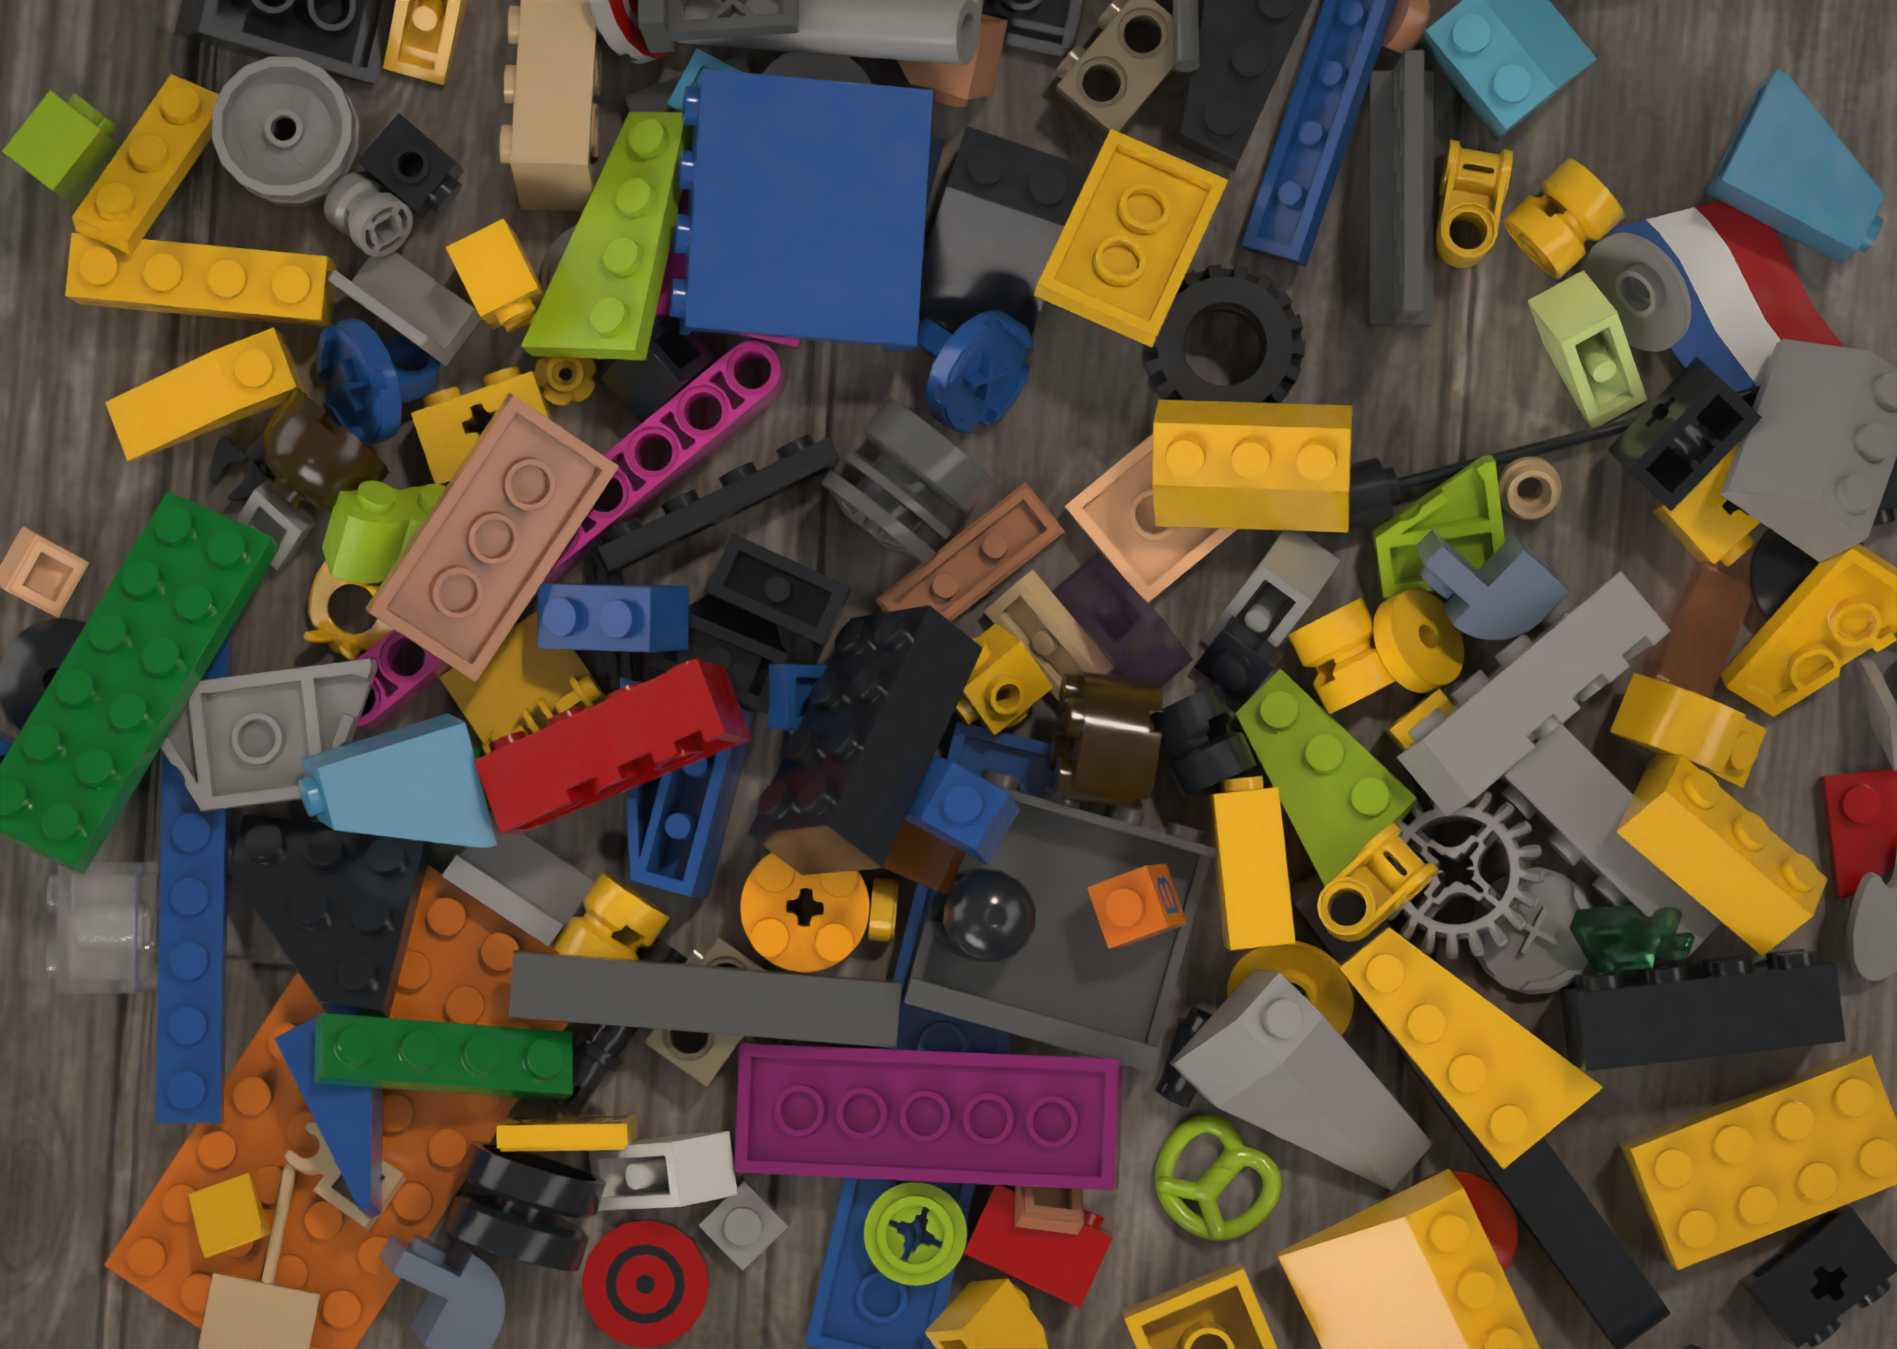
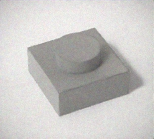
M268 479L254 489L235 521L273 537L280 548L270 565L279 570L292 560L316 520L303 508L296 511L269 488L273 481Z
M746 1179L737 1186L738 1195L726 1197L698 1225L742 1271L789 1227V1223Z

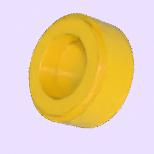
M874 877L868 932L869 941L891 942V939L894 940L899 882H896L894 878Z

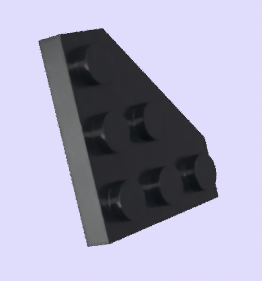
M244 814L228 872L325 1012L342 1015L390 1017L432 848L431 842L338 831L320 822Z

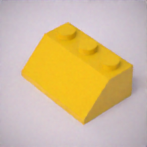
M1158 400L1153 422L1152 486L1155 526L1348 532L1353 405Z
M1656 754L1649 760L1616 831L1761 956H1764L1813 917L1828 880L1818 871L1815 864L1808 857L1793 850L1769 829L1760 816L1745 809L1719 786L1712 775L1698 769L1682 754Z

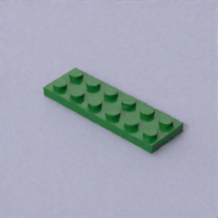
M166 492L0 764L1 837L81 875L85 874L280 547L273 537L173 493Z

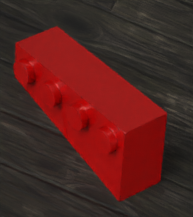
M702 658L693 659L676 665L667 670L666 673L645 683H635L613 691L606 696L607 700L588 709L577 707L559 713L547 720L548 727L527 736L525 731H519L489 743L491 753L474 760L500 833L522 834L753 740L725 667L703 661Z

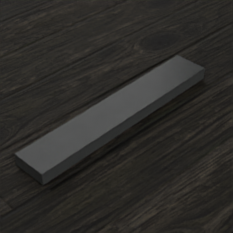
M514 950L508 1017L896 1048L902 983L889 980Z

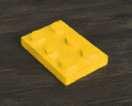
M1110 129L1037 283L1034 296L1149 347H1153L1224 193L1228 180Z

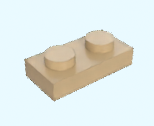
M1033 569L984 610V613L994 624L997 623L1022 641L1054 688L1050 691L1058 701L1060 686L1065 673L1078 674L1080 671L1107 675L1115 668Z

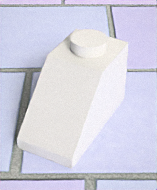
M729 1131L690 1133L632 1141L625 1150H589L591 1173L607 1182L598 1211L682 1207L738 1195Z

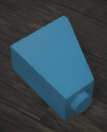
M1776 69L1760 83L1706 193L1841 263L1858 252V250L1865 253L1873 244L1884 220L1877 216L1876 213L1885 195L1789 74Z
M449 713L301 758L306 777L299 779L298 785L304 807L310 817L317 815L319 821L333 830L477 848H488L497 845L481 780L474 763L475 757L466 723Z

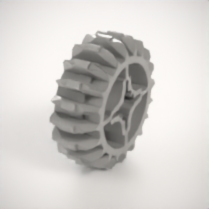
M1487 790L1478 796L1475 807L1465 805L1447 817L1430 798L1434 809L1424 813L1420 804L1414 805L1410 813L1415 819L1408 826L1403 821L1396 823L1402 829L1400 833L1401 839L1422 856L1425 861L1434 863L1439 869H1441L1442 865L1431 855L1432 852L1437 853L1444 860L1447 861L1449 859L1456 864L1460 863L1464 858L1468 859L1470 857L1474 866L1467 868L1470 874L1474 875L1472 880L1475 885L1483 890L1482 893H1478L1470 885L1464 886L1457 881L1451 884L1449 888H1444L1440 879L1447 877L1444 871L1439 870L1424 892V898L1416 907H1414L1410 900L1386 918L1388 923H1392L1406 915L1409 920L1401 928L1399 935L1408 942L1415 937L1420 929L1425 931L1426 934L1421 944V950L1425 954L1431 955L1436 949L1439 938L1447 939V957L1456 960L1460 954V940L1469 939L1473 955L1481 957L1485 953L1480 936L1490 932L1494 942L1499 947H1504L1508 944V939L1498 926L1507 919L1516 929L1524 930L1527 922L1520 914L1514 911L1516 905L1520 903L1529 908H1537L1539 905V898L1533 893L1523 891L1524 883L1539 884L1544 882L1545 875L1543 871L1524 868V862L1536 860L1542 856L1541 848L1539 845H1528L1519 848L1517 843L1526 838L1532 832V828L1527 821L1518 823L1510 830L1505 826L1515 812L1514 806L1509 802L1500 806L1494 816L1488 813L1493 796ZM1453 821L1471 822L1482 826L1474 836L1471 835L1463 844L1453 848L1444 847L1424 834L1435 826ZM1497 838L1504 844L1510 861V879L1503 897L1492 889L1481 875V865L1489 854L1488 849ZM1390 858V863L1404 876V871ZM1460 897L1470 898L1490 911L1484 917L1466 924L1453 925L1432 920L1440 909L1443 910L1453 899Z

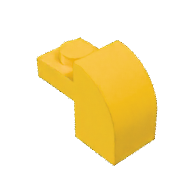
M1633 673L1610 732L1656 754H1682L1698 769L1706 771L1725 783L1744 788L1767 729L1746 719L1745 714L1717 701L1681 687Z

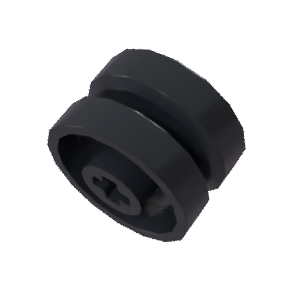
M473 1141L470 1145L462 1175L474 1187L497 1197L472 1193L455 1197L444 1230L460 1240L511 1260L564 1271H578L589 1237L582 1228L555 1216V1214L581 1219L595 1216L607 1182L584 1170L526 1151H500V1148L497 1149V1144Z

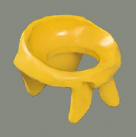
M325 560L315 575L309 593L308 615L315 631H307L303 637L311 643H327L334 652L342 654L350 661L358 659L361 651H368L391 632L393 628L377 618L372 628L364 633L353 634L345 632L336 626L330 616V598L337 588L346 584H354L366 588L374 596L382 582L356 583L332 577Z

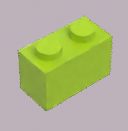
M50 90L2 152L53 192L78 208L121 145L110 137V134L117 126L80 96L73 93L68 101L65 102Z

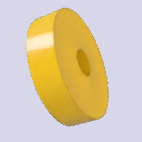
M1417 588L1405 590L1380 604L1374 616L1373 635L1379 657L1390 675L1400 685L1410 691L1429 693L1451 683L1458 677L1464 662V645L1460 630L1452 625L1443 608V602L1430 592Z

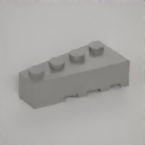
M1622 571L1574 603L1566 595L1540 622L1543 629L1531 640L1525 633L1510 641L1494 656L1501 666L1489 677L1480 669L1456 688L1451 695L1458 704L1448 713L1443 715L1437 707L1408 731L1414 742L1397 758L1446 817L1472 802L1534 749L1536 745L1533 741L1536 738L1538 740L1543 739L1581 708L1577 704L1579 700L1584 702L1606 684L1611 683L1630 666L1627 663L1629 659L1648 647L1654 646L1671 631Z

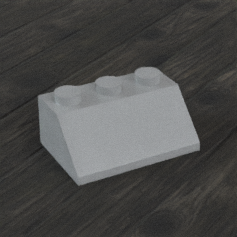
M1783 339L1776 343L1753 405V409L1762 418L1740 440L1721 495L1821 563L1867 540L1897 457V368L1873 351Z

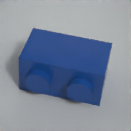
M573 582L541 584L538 588V648L625 652L688 650V585Z

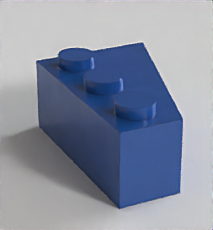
M620 677V688L640 683ZM741 709L752 735L757 713ZM750 741L629 790V799H626L631 881L690 897H709Z

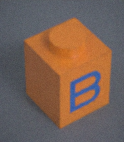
M1166 863L1146 865L1087 887L1108 949L1132 945L1188 924Z

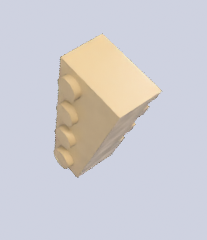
M521 0L520 6L510 5L508 41L509 44H518L516 65H506L504 72L505 103L514 104L512 125L502 124L500 161L501 163H510L521 210L583 212L595 187L590 158H599L600 132L598 131V106L593 103V95L599 96L602 90L601 45L597 44V37L603 36L596 27L588 0Z

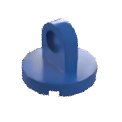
M995 310L978 314L962 324L952 335L924 317L918 325L917 347L935 360L927 383V406L934 419L953 431L967 434L973 432L971 427L980 423L987 427L1006 413L1016 402L1029 377L1031 366L1025 363L1027 349L1033 352V338L1026 325L1006 313Z
M348 318L327 326L322 330L316 347L317 374L320 376V381L329 379L333 395L325 397L328 411L336 424L346 427L365 445H376L396 436L401 423L402 403L424 397L437 386L440 370L439 361L405 337L381 341L377 333L363 320ZM409 364L420 370L413 372L404 371L395 365Z

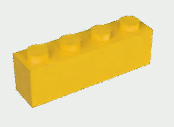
M71 232L65 296L80 305L327 327L332 325L336 286L330 283L327 278L334 269L337 271L338 265L328 256L142 239L132 255H129L82 233Z

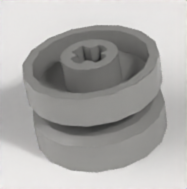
M269 56L244 66L223 86L212 110V140L221 164L254 196L279 207H308L326 200L327 194L339 179L355 172L358 165L357 161L362 156L363 125L354 102L323 68L299 57ZM292 122L296 126L294 136L289 140L282 141L285 137L281 128L286 123Z

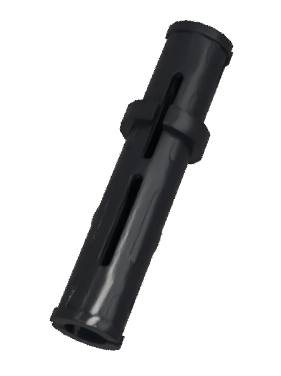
M657 937L640 960L685 964L688 958ZM595 1024L587 1036L581 1033L574 1043L578 1050L573 1055V1095L565 1101H552L559 1106L563 1105L568 1112L579 1117L582 1113V1108L609 1070L617 1071L622 1063V1060L618 1057L639 1027Z

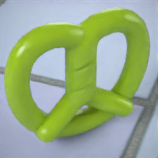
M1212 1114L1195 1115L1176 1127L1163 1144L1155 1166V1188L1165 1211L1183 1229L1207 1240H1231L1251 1232L1273 1212L1282 1192V1176L1275 1162L1260 1150L1245 1146L1239 1132L1230 1122ZM1205 1133L1213 1134L1220 1139L1224 1145L1223 1152L1197 1182L1174 1178L1177 1160L1183 1149L1192 1139ZM1251 1167L1262 1178V1191L1258 1199L1247 1211L1233 1219L1224 1221L1216 1199L1242 1168ZM1181 1198L1197 1201L1203 1217L1190 1210Z

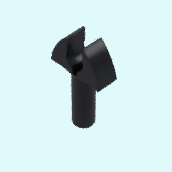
M266 426L249 444L235 445L226 436H222L219 440L210 467L211 483L217 484L227 473L229 467L235 463H246L250 460L247 466L245 482L228 496L229 500H247L254 489L266 480H272L267 476L268 466L264 462L262 440Z

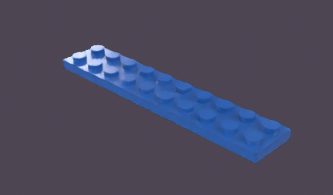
M956 721L947 760L958 764L981 777L983 769L1018 778L1020 782L1017 792L1042 798L1045 786L1053 788L1055 770H1048L1047 767L1049 743L1004 732H999L994 736L984 727L966 726L963 722ZM917 882L893 981H900L902 983L896 1048L877 1046V1049L1007 1054L1012 1033L904 1003L903 997L926 920L927 904L934 892V889ZM845 1178L804 1345L819 1349H936L925 1334V1330L946 1308L955 1268L945 1277L930 1284L917 1286L901 1284L889 1279L875 1267L867 1253L864 1242V1225L868 1211L884 1191L909 1181ZM913 1181L937 1185L957 1201L967 1222L976 1184ZM923 1207L921 1214L916 1215L912 1223L904 1221L898 1223L893 1220L889 1222V1224L897 1227V1231L905 1235L903 1245L905 1251L902 1258L907 1259L910 1251H914L920 1242L928 1245L931 1242L939 1246L942 1244L941 1241L934 1239V1235L926 1230L928 1221L926 1215L929 1210L926 1207Z

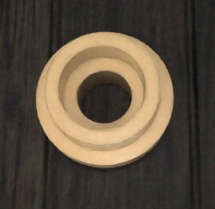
M1528 456L1514 460L1504 468L1498 479L1500 503L1510 515L1518 519L1534 520L1547 515L1555 508L1561 496L1562 485L1557 471L1549 462L1539 457ZM1526 478H1536L1539 480L1538 488L1534 493L1521 495L1517 492L1518 485L1522 480Z

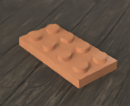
M508 393L365 610L476 682L619 466L513 394Z

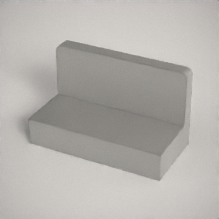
M396 251L384 257L370 256L352 282L335 269L327 278L330 283L446 367L482 319L473 306Z
M489 814L497 845L488 848L466 846L462 854L455 855L442 877L546 946L551 947L570 918L575 915L583 903L582 900L594 884V880L526 834L511 835L500 833L494 814Z

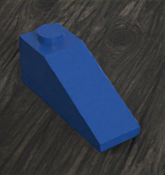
M318 1015L274 1039L359 1210L369 1219H372L382 1213L383 1088L314 1083L315 1020L320 1016Z

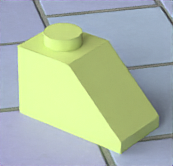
M1584 270L1528 300L1543 345L1590 428L1601 426L1648 400L1619 315Z

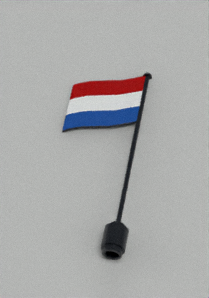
M1722 201L1614 227L1603 237L1605 238L1614 233H1632L1651 241L1667 254L1681 273L1691 301L1689 328L1684 337L1678 343L1668 348V350L1683 370L1698 357L1745 402L1756 399L1774 348L1779 341L1789 339L1844 347L1813 307L1778 235L1772 227ZM1639 416L1489 455L1493 456L1497 466L1513 462L1522 457L1536 456L1623 433ZM1377 457L1351 463L1349 530L1392 519V506L1402 503L1400 490L1451 478L1480 457L1397 478L1392 466L1382 468Z

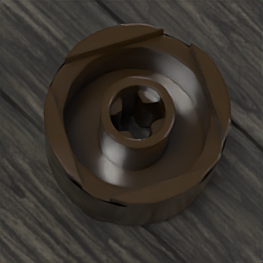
M1080 671L1078 674L1065 673L1059 693V710L1066 712L1063 733L1052 732L1047 757L1048 770H1055L1053 794L1055 796H1062L1063 800L1141 810L1143 808L1141 799L1148 800L1159 757L1161 732H1154V722L1150 720V711L1163 713L1160 683L1157 681Z

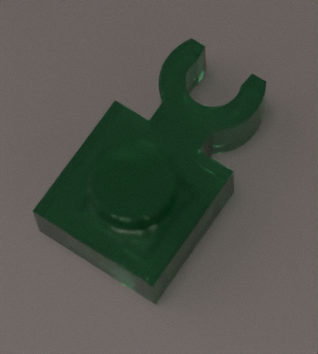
M1634 904L1577 909L1569 927L1593 972L1652 968L1656 955L1668 960H1681L1689 956L1695 939L1692 932L1676 933L1682 913L1680 909L1673 907L1657 909L1651 917H1641Z

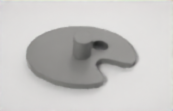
M1897 850L1895 868L1891 880L1885 885L1879 875L1867 872L1858 885L1848 916L1846 927L1848 961L1856 974L1872 981L1885 979L1897 971Z

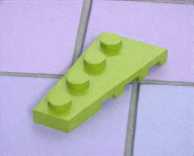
M682 112L628 113L521 344V347L531 356L646 360L682 189H678L681 150L691 151L693 126L682 124Z

